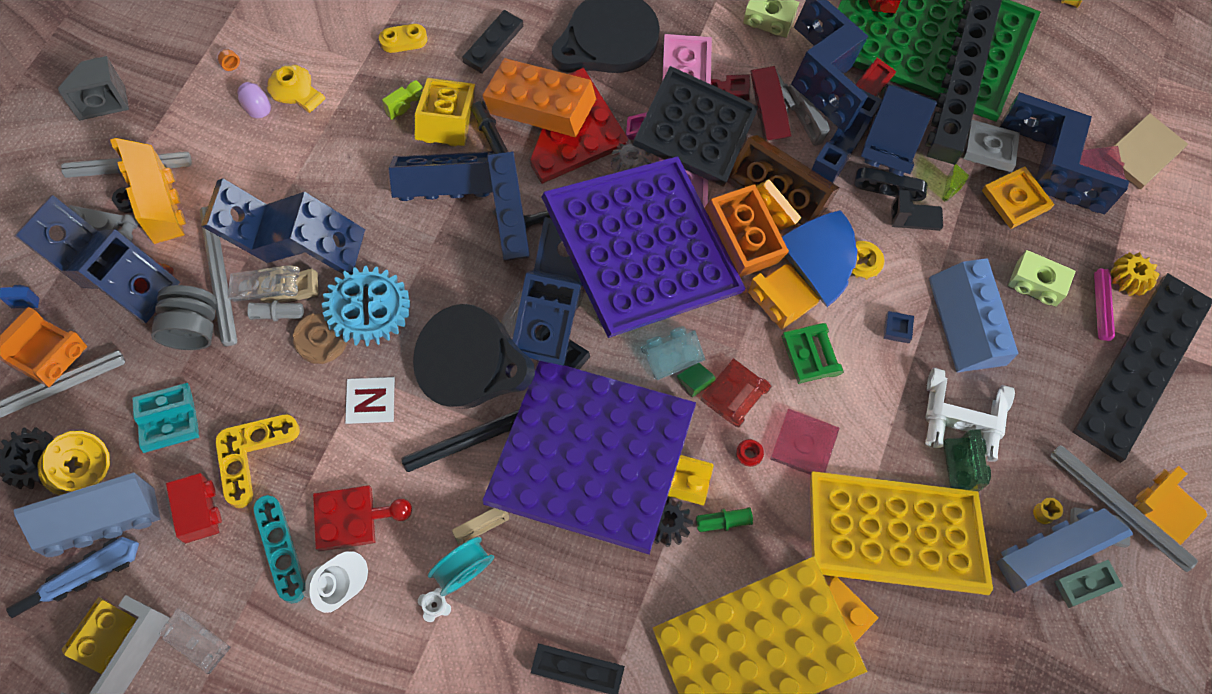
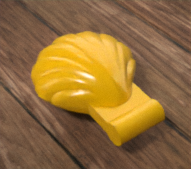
M284 65L274 70L268 79L267 91L277 102L297 103L308 113H311L325 100L324 95L311 86V75L308 70L298 65Z

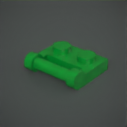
M826 323L783 332L781 336L798 384L826 377H836L844 373L842 364H838L828 337L829 329ZM812 337L818 338L828 366H822Z

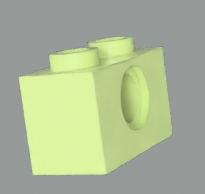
M750 0L743 23L753 28L787 38L800 2L795 0Z
M1026 250L1017 261L1008 286L1021 294H1028L1037 298L1044 304L1057 307L1067 296L1076 271Z

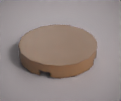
M321 312L322 314L312 313L305 316L298 322L293 332L295 350L304 360L313 364H325L335 360L343 353L347 346V342H344L343 334L336 337L334 329L329 330L327 321L324 320L323 312Z

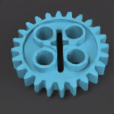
M364 266L363 272H359L354 267L352 275L346 271L343 272V280L338 277L334 278L336 286L328 284L329 293L323 294L325 301L322 303L324 320L327 321L329 330L334 329L336 337L343 334L344 342L353 338L354 345L357 346L360 340H364L365 345L369 346L370 340L374 339L376 344L379 345L380 337L383 336L389 341V332L399 334L398 326L404 327V318H409L410 300L408 290L404 289L403 282L398 283L397 275L389 278L388 270L379 274L378 267H375L372 272H369L367 266ZM366 286H368V297H369V302H368L369 324H368V325H364V323H365V315H364V308H365L364 287H366ZM379 292H383V293H384V294H382V295H375L376 293H379ZM352 293H357L355 296H348ZM378 315H384L383 318H375ZM351 316H358L355 319H348Z

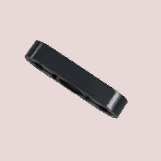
M867 167L856 171L854 185L861 190L896 197L899 190H907L910 192V201L924 200L928 189L927 182L922 179L904 175L899 176L891 172Z

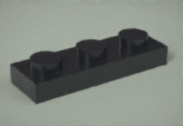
M503 10L462 56L463 63L483 74L524 27L523 20Z
M538 643L530 674L603 694H618L625 666Z

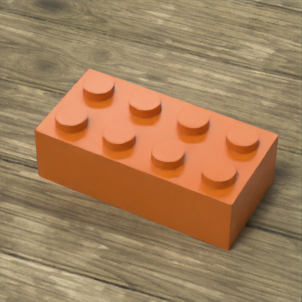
M506 58L503 59L482 95L489 113L492 115L572 137L577 136L596 101L592 82L589 79Z

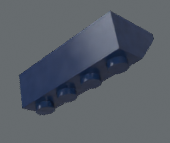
M493 151L393 156L389 166L392 198H399L400 201L413 200L414 197L424 196V199L427 200L437 199L439 195H449L450 198H462L465 196L464 194H475L476 197L489 196L490 193H493L487 155L493 154Z

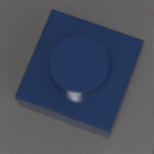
M888 311L885 317L883 339L910 343L913 335L914 316Z

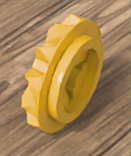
M857 241V262L860 258L864 259L869 256L870 258L867 265L865 263H856L852 273L856 278L863 277L866 280L873 276L876 277L884 267L882 251L873 243Z

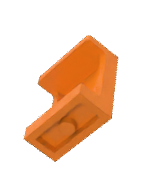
M28 307L0 335V360L49 388L88 346L74 331H69L68 333L45 321L36 310Z

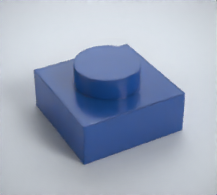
M13 285L12 287L0 288V299L11 309L38 308L40 298L29 287Z

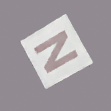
M395 377L347 379L345 424L394 422Z

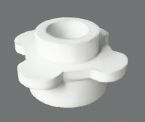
M436 588L426 595L422 594L418 598V604L422 606L424 611L423 618L427 622H433L436 617L441 615L447 616L451 612V606L447 604L445 596L440 595L441 588ZM434 602L437 603V607L435 608L432 607V603Z

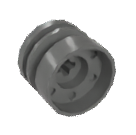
M171 285L160 289L157 295L158 303H156V313L158 315L153 320L152 339L165 347L179 350H200L209 347L212 342L214 325L211 321L215 319L217 298L212 293L193 286Z

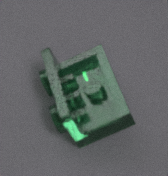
M981 429L969 430L961 438H947L943 441L950 488L979 492L990 484L991 469L986 464L985 454L987 445L985 439L982 438Z

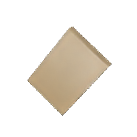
M1149 114L1112 147L1102 159L1141 190L1185 149L1188 143L1152 114Z

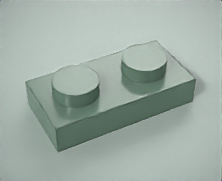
M1109 559L1054 581L1068 608L1123 587Z

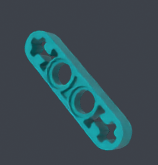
M270 495L262 496L254 504V515L277 593L287 603H298L304 598L305 580L283 507L275 497ZM268 503L275 507L271 509L274 522H270L269 517L262 512L266 509L265 505ZM276 528L282 529L284 535L281 541L271 543L268 539L269 533ZM282 555H290L291 565L284 570L278 569L276 566L277 559ZM290 575L292 583L299 586V588L295 589L294 596L285 593L289 589L288 581L284 578L285 576Z

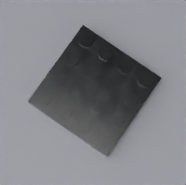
M670 66L632 145L664 160L678 156L685 170L724 187L759 106Z

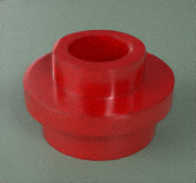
M747 439L738 445L736 456L744 466L754 467L762 461L764 449L759 442ZM745 451H753L754 457H747Z

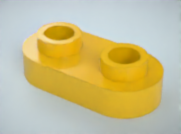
M419 24L389 27L380 32L379 42L384 51L395 53L423 47L427 43V34L425 28Z

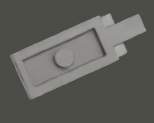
M790 84L788 91L797 104L794 111L813 145L823 144L830 130L828 122L823 118L819 109Z

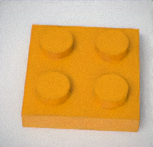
M1026 166L985 185L982 189V192L1010 229L1051 210L1055 205Z

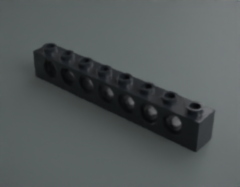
M966 0L963 5L961 14L964 15V18L960 19L956 32L960 34L959 37H955L951 48L955 52L954 55L951 54L946 69L950 71L949 74H945L941 88H945L944 93H940L936 107H939V112H935L931 122L934 131H930L925 146L929 147L927 157L956 165L964 152L1002 0Z

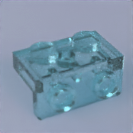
M681 326L671 330V335L661 338V336L653 337L646 341L647 345L640 347L642 353L647 356L656 380L706 360L695 330Z

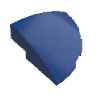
M841 210L817 217L782 237L789 250L784 257L793 265L795 271L813 289L826 307L835 302L847 288L848 279L857 263L855 233Z

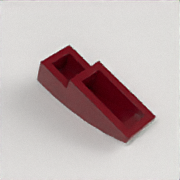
M775 66L750 70L755 102L759 106L757 114L761 122L763 139L774 141L791 137L785 101Z

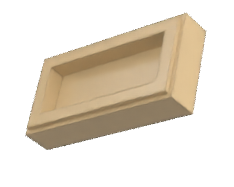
M493 508L452 529L453 535L458 545H462L508 521L509 514L506 511Z

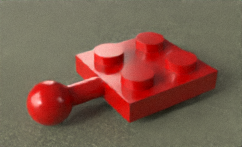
M370 485L313 493L316 550L320 552L376 543L374 520L392 517L396 521H405L412 514V505L408 500L400 498L394 500L390 506L373 508L372 487Z

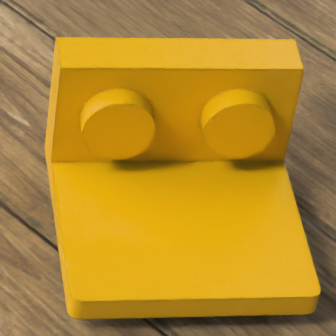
M98 596L61 650L65 656L102 674L137 621V618L116 608Z

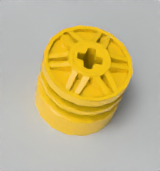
M69 431L57 436L43 451L38 462V476L43 486L56 495H63L98 484L106 476L110 466L109 452L105 444L95 435L84 431ZM70 460H74V465L79 467L73 473L69 472V467L64 466Z

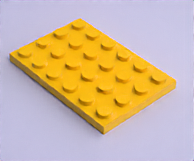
M812 471L810 475L812 557L816 558L823 575L974 594H991L993 584L978 491Z
M814 556L652 627L678 694H817L868 672Z

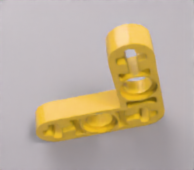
M279 415L226 428L217 435L216 448L225 500L232 507H246L253 499L247 452L295 440L300 433V427L292 416ZM285 423L290 425L287 434H284L281 430L284 428ZM270 426H272L273 429L275 430V431L273 432L274 435H275V437H273V438H272V432H271V430H270V428H269ZM264 429L266 433L261 441L254 442L251 440V435L255 430ZM231 436L237 440L232 442L233 451L236 454H231L230 448L224 444L229 441ZM234 461L241 462L242 468L237 474H228L227 468L230 463ZM233 482H238L239 488L245 492L241 494L240 500L232 497V495L237 493L236 485Z

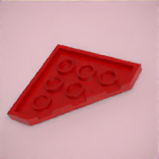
M584 68L569 74L591 80ZM593 82L592 86L596 101L576 137L542 128L530 159L531 167L541 184L629 146L628 137Z

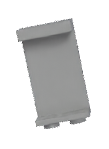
M125 595L118 606L138 616V619L90 694H124L171 618Z

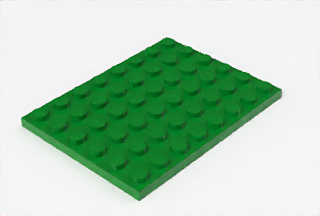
M841 0L838 10L868 35L853 66L866 71L878 57L896 71V74L890 81L938 99L940 93H944L945 88H941L945 74H949L950 71L946 69L951 54L954 55L955 52L951 48L955 37H959L960 34L956 32L960 19L964 18L961 11L966 0H901L896 14L872 11L868 0ZM1002 0L974 114L994 122L998 121L1041 11L1011 0Z

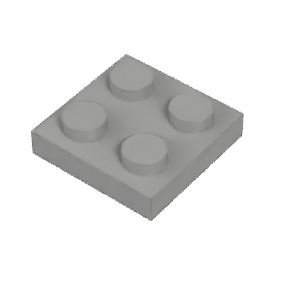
M971 120L963 159L1012 172L1016 166L1020 133Z

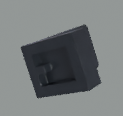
M898 191L891 205L892 227L942 230L943 210L941 206L913 204V201H910L909 191Z

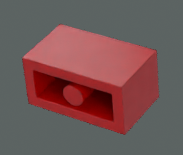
M201 473L166 483L175 533L179 540L186 544L220 533L218 524L222 522L218 507H214L212 497L216 496V490L212 480H208Z

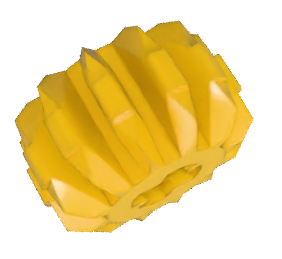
M1129 252L1123 257L1118 258L1111 270V276L1114 277L1112 284H1118L1120 286L1119 292L1126 290L1128 296L1134 294L1138 296L1144 295L1155 286L1160 274L1154 271L1157 265L1149 262L1150 257L1144 259L1140 252L1135 255Z

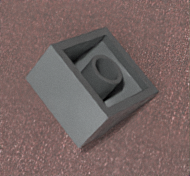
M107 56L81 61L58 87L59 93L79 121L129 110L125 85Z

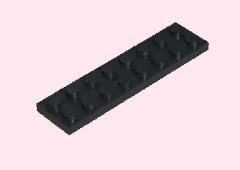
M1167 273L1158 284L1072 433L1121 463L1126 460L1211 308L1212 299Z

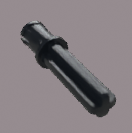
M475 102L470 107L477 120L479 131L484 132L494 154L508 152L495 126L496 119L490 115L485 102Z

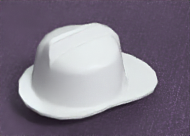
M345 551L336 555L325 564L314 568L308 574L305 590L303 591L304 596L310 598L313 606L321 612H332L338 609L364 587L368 575L366 561L360 554L354 551Z

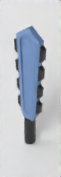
M124 537L109 540L103 544L101 550H93L84 555L81 562H73L66 566L63 573L59 575L54 573L46 578L45 583L35 593L6 608L8 615L14 618L41 602H50L52 600L58 602L66 598L71 591L79 592L87 588L88 583L91 581L99 582L107 578L110 572H119L129 567L130 562L135 560L139 543Z

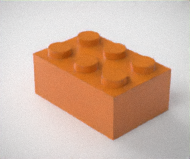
M755 184L712 198L705 206V210L740 277L778 264L789 252Z

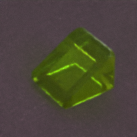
M957 164L953 166L947 177L942 197L944 202L959 192L969 178V175Z

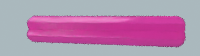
M1100 268L1094 273L1098 338L1102 341H1111L1115 337L1111 273L1109 269Z

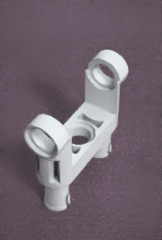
M932 368L927 381V391H930L926 421L929 423L925 444L931 446V443L934 442V448L943 447L945 426L981 435L982 444L979 458L985 460V457L988 456L987 461H997L999 440L1005 435L1007 412L1011 408L1015 396L1014 388L1005 385L1000 386L996 400L992 401L990 415L944 403L948 378H945L944 370Z

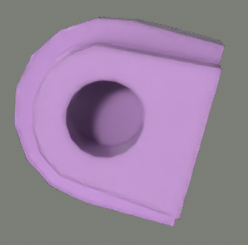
M245 82L238 88L237 94L241 107L251 117L263 118L270 113L271 104L257 84Z

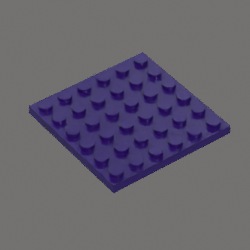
M678 156L545 191L541 196L608 338L741 294L746 289Z
M539 360L534 379L527 389L483 497V505L650 555L694 414L696 402L565 365L562 366Z

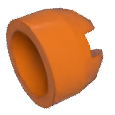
M224 49L218 54V62L224 70L233 71L239 66L240 58L234 51Z

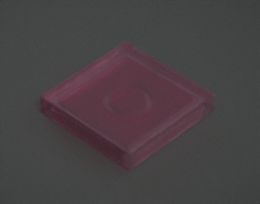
M788 409L770 460L811 475L812 471L825 473L840 428Z

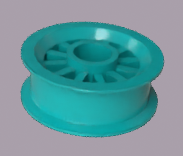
M476 537L463 543L442 558L429 571L427 577L434 578L442 589L440 592L441 596L451 594L467 584L494 560L495 556L488 555L480 545L481 537Z

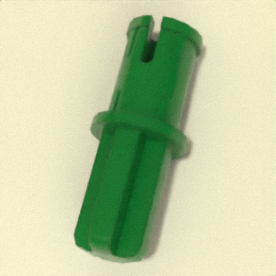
M750 507L730 511L721 509V512L696 516L698 532L719 529L728 531L732 527L753 525V514Z

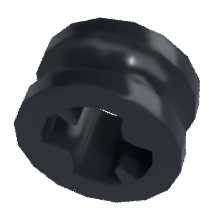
M126 187L117 189L112 195L114 205L123 213L133 212L130 200L121 202L123 199H129Z

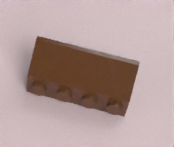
M758 135L748 137L737 156L727 180L729 184L739 190L754 184L757 186L769 179L801 217L793 225L796 228L820 217L840 188Z

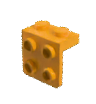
M789 264L783 265L766 278L761 273L752 279L748 291L753 300L762 307L781 330L816 306L820 300L813 289Z
M1177 466L1170 471L1163 469L1153 478L1155 483L1150 488L1146 487L1136 496L1138 501L1134 506L1181 545L1207 517V512L1178 486L1188 473L1180 466Z

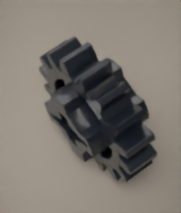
M24 427L22 428L21 435L11 432L12 439L10 441L4 439L1 441L4 448L0 449V477L3 478V482L17 489H22L23 486L33 489L36 481L42 484L38 476V462L43 451L54 439L51 434L46 431L43 432L37 427H34L32 432Z

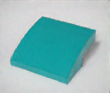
M188 383L133 397L134 420L138 424L139 447L143 453L200 438L194 401Z

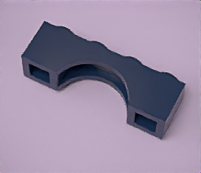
M864 90L862 91L868 97L850 128L845 132L840 128L837 129L832 139L824 145L812 167L813 171L833 184L876 117L882 99Z
M514 151L487 155L503 262L529 258Z

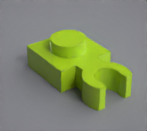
M415 80L406 89L400 87L383 98L382 102L386 115L391 120L398 115H403L411 108L410 103L412 101L420 100L422 85Z

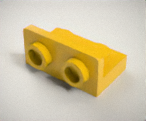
M681 455L668 496L704 506L714 465Z

